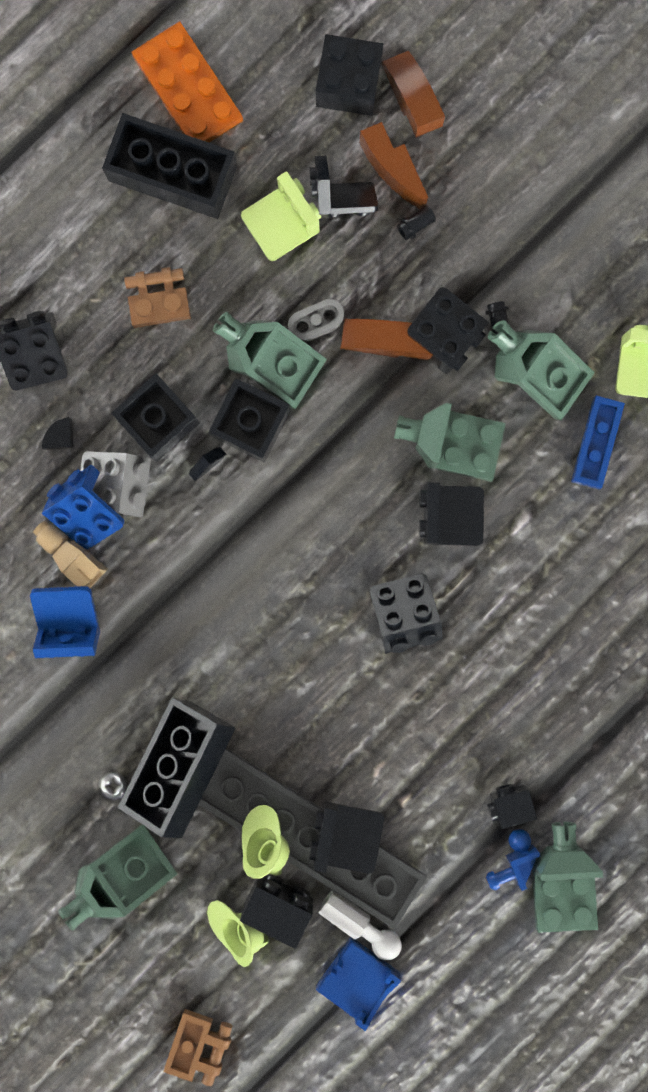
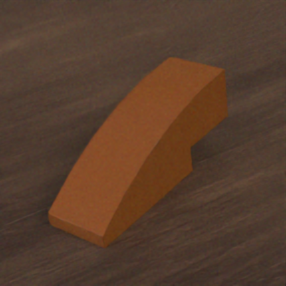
M406 51L382 61V66L403 116H407L415 137L443 127L445 115L426 76L411 53Z
M382 122L361 130L359 144L378 175L404 200L421 210L427 204L428 196L405 144L393 148Z
M344 319L340 349L394 358L404 356L429 360L433 356L408 336L407 330L412 324L410 322Z

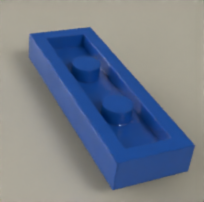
M597 395L593 397L571 482L599 490L602 489L625 403Z

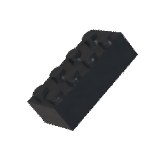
M122 113L102 169L109 182L218 219L238 165L235 151Z
M172 697L118 808L162 838H182L236 728L191 701Z

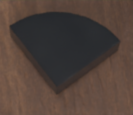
M70 417L60 419L48 428L42 441L43 450L74 448L72 419Z
M216 447L204 454L190 469L189 475L194 481H197L215 467L227 454L221 447Z

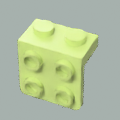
M287 171L277 177L278 189L241 213L243 222L269 261L277 260L320 232L319 219L321 215H319L317 207L313 202L308 204L303 196L305 191L297 178L292 180Z
M635 325L634 328H630L622 336L615 387L618 394L648 398L647 325Z

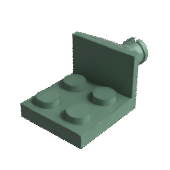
M228 312L223 313L218 319L223 324L215 323L213 332L223 337L229 343L226 347L229 369L234 373L248 376L281 401L289 404L291 408L296 409L327 359L278 322L258 320L240 323Z
M505 320L499 321L492 327L498 334L496 335L493 331L488 333V339L500 348L496 355L495 378L498 381L518 384L554 419L562 421L595 372L555 333L533 330L514 331Z
M445 403L425 414L422 420L399 415L394 439H403L416 443L415 449L428 468L490 482L493 481L506 423L451 411L452 404Z
M560 822L552 823L553 846H547L540 853L541 857L536 858L532 868L535 925L538 933L598 930L595 878H603V871L576 843L577 828L574 822H563V826H561Z
M140 825L92 863L84 865L79 869L74 892L76 897L65 907L59 909L58 912L62 919L68 918L76 912L75 915L65 922L72 931L88 917L108 919L125 917L175 877L177 872L146 827Z

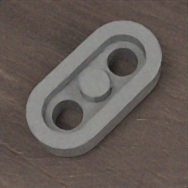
M323 300L294 313L288 321V330L302 341L309 342L338 329L344 320V309L336 300ZM331 312L335 315V318L332 321H327L324 315ZM301 324L308 326V330L304 333L297 330Z

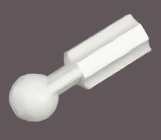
M331 890L323 899L317 913L353 939L362 936L372 943L373 952L379 959L392 960L399 955L402 944L396 932L392 930H378L370 924L369 914L334 890Z

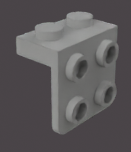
M84 452L80 471L92 464L100 472L92 491L116 513L143 517L151 459L128 453Z

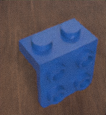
M92 464L82 471L79 469L74 471L62 485L59 483L55 484L46 495L48 500L42 511V514L71 540H74L85 549L93 547L121 529L124 525V519L92 491L100 474Z
M87 586L32 589L30 600L38 626L33 646L34 657L95 656L100 628L91 589Z

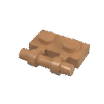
M171 267L161 268L160 272L145 274V271L136 272L135 276L124 277L126 289L138 287L139 295L128 297L131 322L134 328L191 319L186 288L175 289L174 281L185 280L183 268L171 270ZM164 283L165 291L149 293V285Z
M184 1009L163 1072L192 1082L197 1070L204 1073L201 1082L206 1086H213L215 1077L220 1075L223 1066L221 1060L224 1051L230 1046L232 1040L230 1033L233 1026L228 1022H221L218 1032L210 1031L213 1018ZM205 1044L213 1046L210 1057L207 1059L200 1057Z

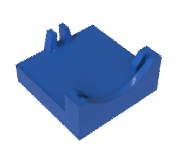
M350 937L316 984V990L355 1019V1024L366 1031L384 999L401 982V977L398 970L384 960L379 959L371 950L356 939Z

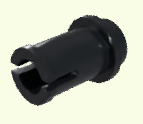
M425 205L407 219L404 217L400 219L397 229L405 240L409 238L414 239L416 233L434 223L436 217L432 209Z
M504 301L488 304V311L485 312L486 315H489L491 329L496 335L498 333L492 328L496 323L505 320L509 324L506 312L509 310V307L505 306Z

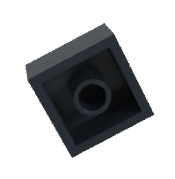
M325 34L316 86V107L373 116L384 43Z
M157 373L111 412L117 421L156 462L200 424L195 415Z
M235 378L209 433L213 438L265 463L291 411L290 405Z
M268 874L262 878H257L244 903L240 922L296 949L313 915V898L310 897V893L300 886L294 885L292 888L282 883L283 879L279 876Z

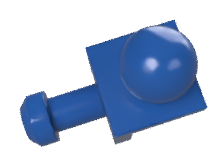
M516 829L511 832L508 839L509 845L514 852L505 855L510 867L495 874L491 871L486 875L489 887L494 891L500 889L499 885L514 879L521 891L527 889L526 882L536 858L541 857L533 844L531 845L529 833L523 829Z

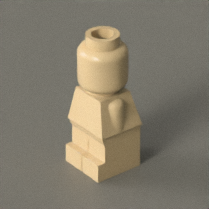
M45 520L33 531L37 536L36 542L47 553L53 555L52 557L61 573L77 587L87 586L91 588L108 570L89 550L83 548L74 540L68 541L69 537L53 523L50 524Z

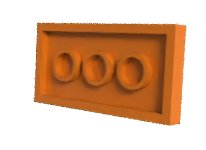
M180 21L131 52L134 60L183 134L210 143L243 122L242 114Z

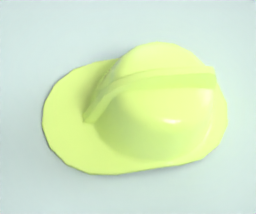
M260 805L252 809L242 826L243 869L247 876L253 879L262 878L268 874L274 876L281 875L282 868L285 866L290 853L289 844L281 835L278 814L272 807L267 805Z
M216 900L209 904L207 915L213 932L231 952L238 964L243 967L249 966L253 960V954L268 943L269 937L240 922L241 913H234L225 903Z

